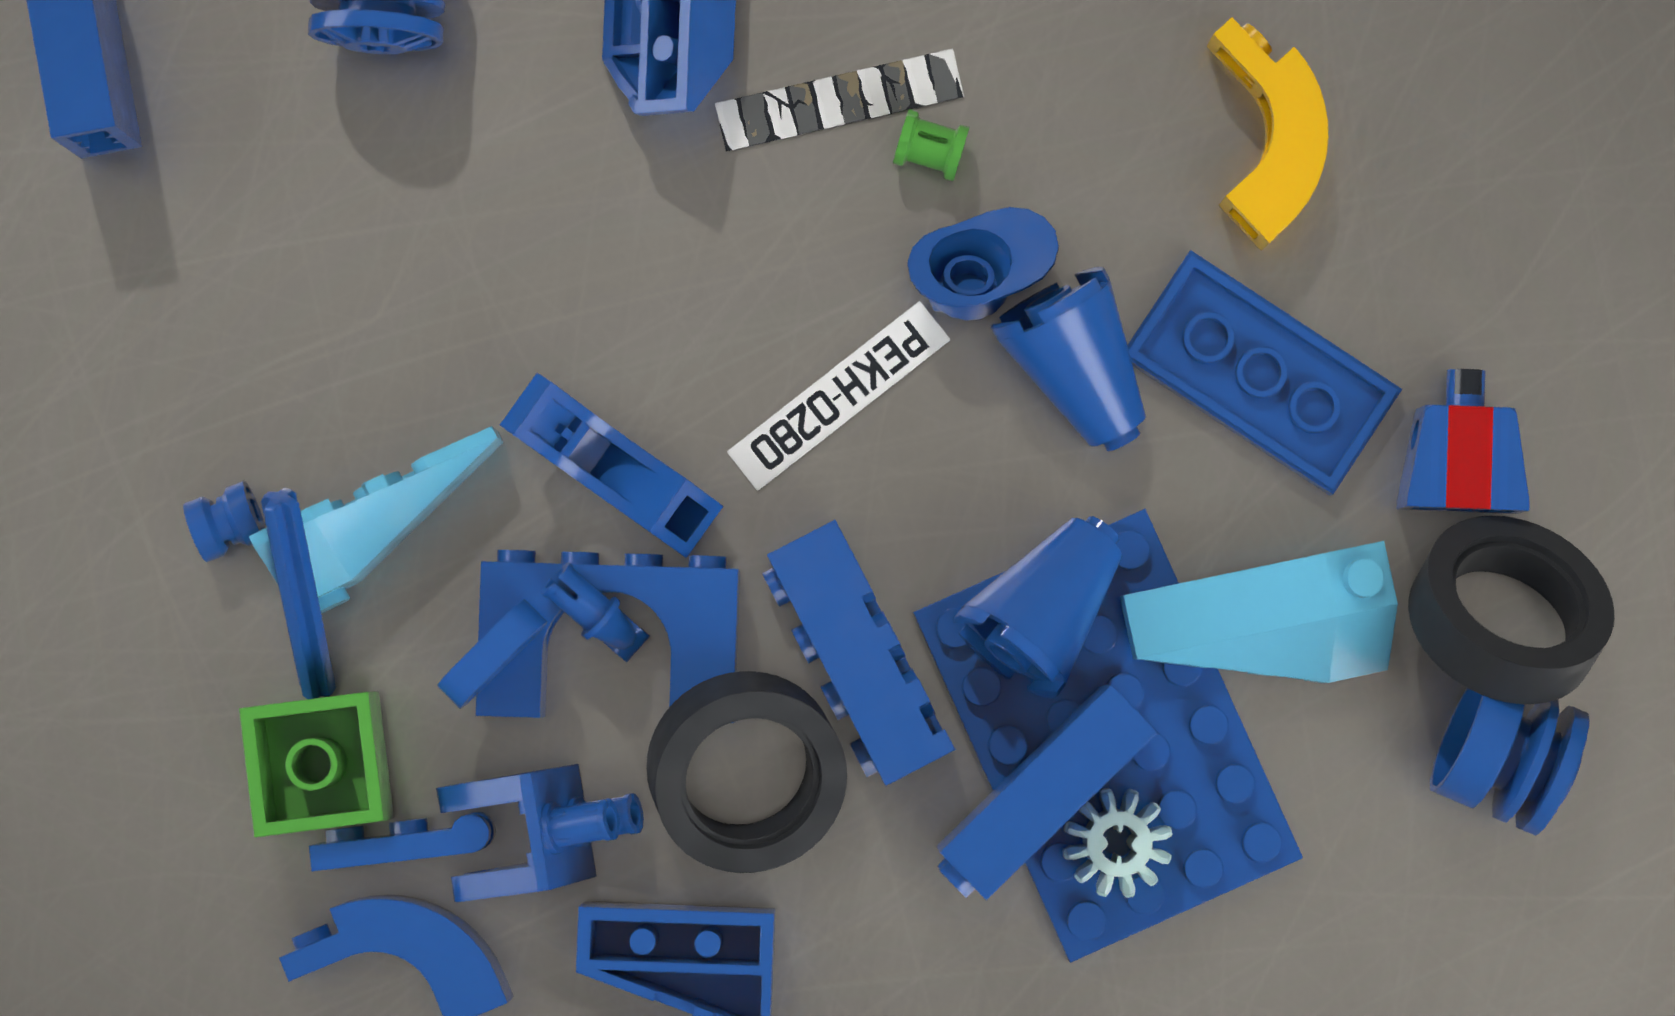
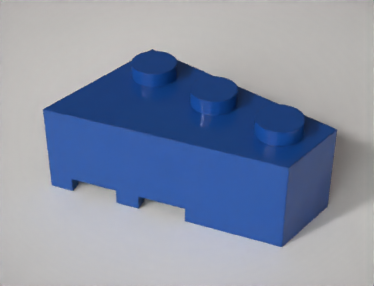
M583 902L578 907L576 972L648 1000H655L690 1013L692 1016H772L775 908Z

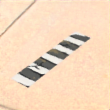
M952 48L715 103L727 152L962 98L964 94Z

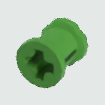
M909 109L899 138L893 164L903 166L906 161L941 171L943 172L944 179L953 182L970 127L962 124L957 129L920 119L918 111Z

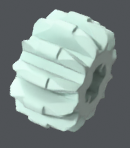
M1104 788L1100 790L1099 794L1103 808L1102 812L1097 813L1089 802L1079 809V812L1090 820L1086 827L1071 821H1067L1064 824L1063 830L1072 836L1082 837L1083 844L1068 846L1062 850V853L1066 860H1076L1082 857L1088 858L1074 874V878L1079 883L1088 881L1098 870H1101L1096 883V893L1106 897L1111 891L1114 877H1118L1123 896L1129 898L1135 895L1132 874L1137 872L1141 879L1150 886H1154L1158 882L1156 874L1145 866L1149 858L1161 864L1170 863L1171 854L1162 849L1152 848V841L1165 840L1171 837L1172 829L1167 825H1159L1153 828L1147 827L1161 811V808L1154 802L1146 805L1137 815H1134L1139 800L1138 791L1127 789L1123 795L1120 809H1116L1112 790ZM1123 825L1127 826L1132 833L1126 840L1128 847L1131 849L1130 853L1122 859L1118 854L1112 853L1111 860L1107 859L1102 853L1108 845L1103 834L1112 826L1113 829L1120 833L1123 830Z

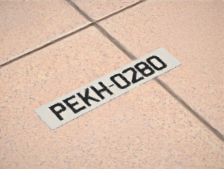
M918 301L739 441L727 453L755 489L759 491L948 343L950 338L924 305Z

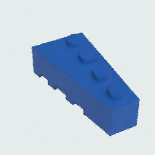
M836 520L767 554L773 568L762 574L778 606L781 607L791 601L802 622L801 625L791 631L808 664L819 658L821 659L831 681L820 687L837 720L849 715L861 738L849 744L866 777L879 772L885 786L955 751L956 749L946 730H942L935 716L936 713L920 680L917 678L914 670L910 668L897 636L884 612L881 611L877 604L876 597Z

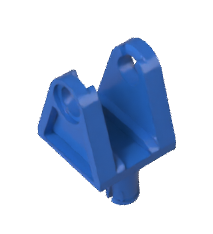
M579 764L436 788L440 813L518 802L519 813L525 814L531 852L526 853L527 863L452 876L454 902L547 891L597 877L591 842L615 840L619 835L638 834L643 829V809L635 793L625 794L622 797L587 802L584 800Z

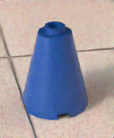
M1097 266L1074 274L1079 286L1072 289L1070 285L1059 287L1056 282L1003 313L999 317L1002 323L992 324L990 328L999 343L1088 445L1094 447L1103 444L1107 451H1113L1132 442L1141 434L1137 426L1145 420L1146 414L1111 281L1105 268Z
M1089 516L1086 520L1076 517L1069 519L961 607L953 618L954 624H965L960 630L959 635L979 657L1009 680L1015 672L1024 674L1033 679V682L1026 690L1049 699L1057 697L1069 679L1122 559V552L1116 545L1119 541L1118 534L1108 524L1093 516Z

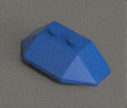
M605 0L602 60L618 87L629 99L628 104L634 114L649 116L694 112L734 59L736 0Z

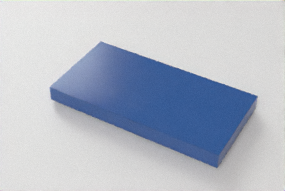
M1191 250L1127 345L1132 365L1329 496L1335 493L1402 391V388Z

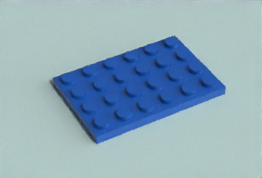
M1146 509L1109 524L1119 536V541L1116 545L1122 552V559L1064 689L1055 698H1045L1026 690L1033 682V679L1024 674L1015 672L1010 680L1000 674L979 657L959 635L960 630L965 624L953 623V618L961 607L1004 572L913 612L992 791L1101 685H1112L1158 732L1101 788L1112 790L1116 809H1120L1123 795L1127 789H1132L1139 793V800L1134 815H1137L1151 802L1156 803L1161 808L1158 816L1147 827L1153 828L1159 825L1171 827L1172 836L1165 840L1152 841V848L1162 849L1170 853L1172 857L1169 864H1161L1149 858L1145 866L1153 871L1158 878V882L1154 886L1145 883L1136 872L1131 875L1135 885V895L1133 897L1126 898L1123 896L1118 877H1114L1111 891L1106 897H1103L1096 893V883L1101 870H1098L1088 881L1079 883L1074 878V874L1088 858L1082 857L1076 860H1066L1063 857L1062 850L1071 845L1083 844V838L1066 833L1063 830L1064 825L1025 862L1070 963L1303 859L1219 670L1216 668H1200L1137 660L1132 657L1120 596L1179 584ZM1100 790L1088 801L1097 813L1103 811L1099 798ZM1078 810L1068 821L1086 827L1090 820ZM1123 825L1121 833L1113 829L1112 826L1103 834L1108 845L1102 853L1107 859L1111 860L1112 853L1121 856V859L1130 853L1131 849L1128 847L1126 840L1132 833L1127 826Z

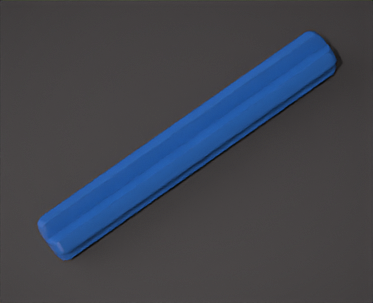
M283 488L278 492L269 491L263 496L261 505L302 695L306 699L319 698L320 696L330 697L336 689L300 505L297 501L296 493L289 488Z

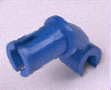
M569 562L556 572V575L574 591V594L570 595L552 578L547 582L541 594L545 598H549L583 628L581 633L583 638L588 640L594 637L601 640L619 657L628 662L650 635L619 609L620 600L618 598L612 597L608 599L580 575L573 565Z

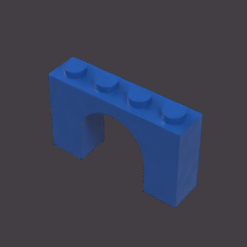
M497 550V562L481 561L478 641L523 599L547 621V624L476 696L475 716L546 717L548 647L552 632L565 612L549 598H545L541 591L552 578L570 595L574 594V591L556 575V572L568 562L601 593H622L633 596L648 605L659 617L667 632L671 648L669 707L682 694L697 684L718 675L737 672L740 570L726 569L727 557L690 555L688 556V567H663V555L629 553L625 554L624 565H599V553L561 552V564L535 563L536 551Z

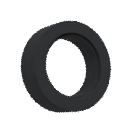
M1491 515L1469 518L1454 524L1444 531L1433 545L1416 576L1408 599L1409 618L1416 638L1424 651L1440 669L1455 681L1474 692L1495 700L1514 704L1531 705L1547 703L1560 699L1575 690L1585 679L1607 644L1615 619L1613 600L1605 580L1594 564L1578 548L1547 528L1526 520L1507 516ZM1480 571L1502 574L1528 585L1543 596L1558 613L1564 625L1565 641L1553 647L1535 648L1519 645L1497 636L1476 621L1464 607L1457 593L1456 579L1464 574Z
M756 671L726 673L707 679L682 694L664 713L656 726L648 748L646 771L649 790L663 826L677 846L696 861L726 872H762L778 868L801 857L813 848L828 832L839 814L847 787L845 754L840 740L818 703L801 687L787 679L769 673ZM743 719H766L782 724L803 741L806 752V768L802 783L794 797L784 808L764 820L750 824L735 825L722 823L707 817L690 802L686 792L688 766L698 746L711 733L726 724Z

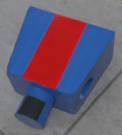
M1447 370L1446 405H1424L1416 409L1397 496L1396 510L1518 514L1529 511L1530 500L1517 413L1515 408L1485 407V370Z

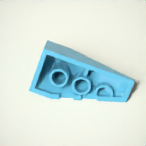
M492 426L427 454L411 464L413 471L404 476H401L400 472L396 471L385 476L382 474L366 481L361 485L362 487L353 492L355 500L345 505L341 499L333 502L326 499L301 511L321 613L348 601L350 596L346 589L365 579L503 443L498 430ZM267 528L250 535L249 538L278 584Z
M1384 541L1120 596L1133 659L1248 672V674L1303 679L1304 681L1331 683L1388 670L1398 607Z

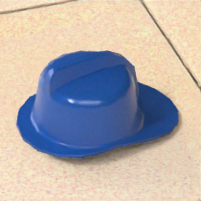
M1006 207L988 211L955 225L943 227L924 235L912 247L907 266L910 281L921 295L929 299L934 311H942L952 318L965 321L981 320L994 314L1005 303L1008 296L1025 290L1042 280L1055 265L1059 245L1056 230L1045 217L1029 209Z

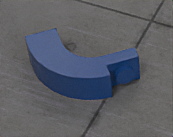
M538 372L500 423L501 427L685 558L688 557L723 508V505L614 429Z
M375 895L353 899L336 905L329 910L338 933L332 935L328 924L314 928L291 938L296 950L279 957L288 981H292L359 953L383 952L398 956L412 964L426 978L443 1016H478L508 1003L514 997L497 957L476 930L451 911L434 903L408 896Z

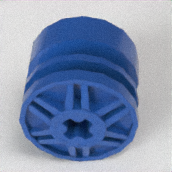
M310 0V4L315 8L323 10V12L312 14L308 22V35L320 42L370 54H400L407 51H424L438 48L443 44L444 27L439 22L430 20V18L439 17L445 12V2L443 0Z
M1466 688L1452 714L1434 760L1430 777V791L1474 809L1493 786L1495 791L1492 801V817L1507 823L1515 816L1516 828L1536 836L1546 828L1560 804L1567 797L1575 781L1590 725L1589 713L1573 706H1567L1559 713V700L1535 704L1527 716L1523 717L1525 704L1495 700Z

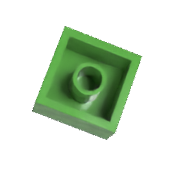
M379 691L239 708L254 838L380 822L394 818Z

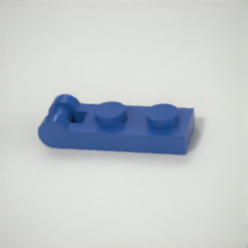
M473 812L458 818L452 827L428 830L427 818L389 822L390 834L365 837L364 825L325 830L326 842L309 846L311 872L473 853L486 848L492 843L496 834V827L494 821L487 814Z

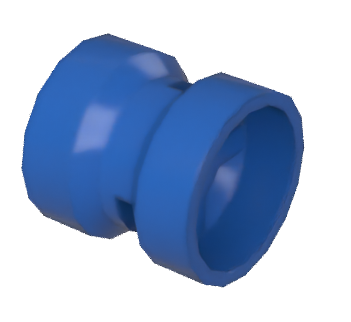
M246 481L226 487L223 495L216 498V504L203 496L183 504L184 515L190 534L201 557L206 562L225 556L230 546L229 541L234 545L242 543L246 546H252L253 544L249 536L266 528L259 505Z

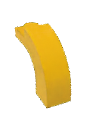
M1231 17L1212 35L1207 48L1256 100L1264 118L1266 140L1264 151L1257 167L1224 197L1219 206L1262 251L1298 216L1318 185L1327 155L1329 138L1328 118L1320 86L1314 73L1299 51L1293 47L1275 63L1268 56L1272 52V48L1265 37L1252 25L1247 23L1241 27Z

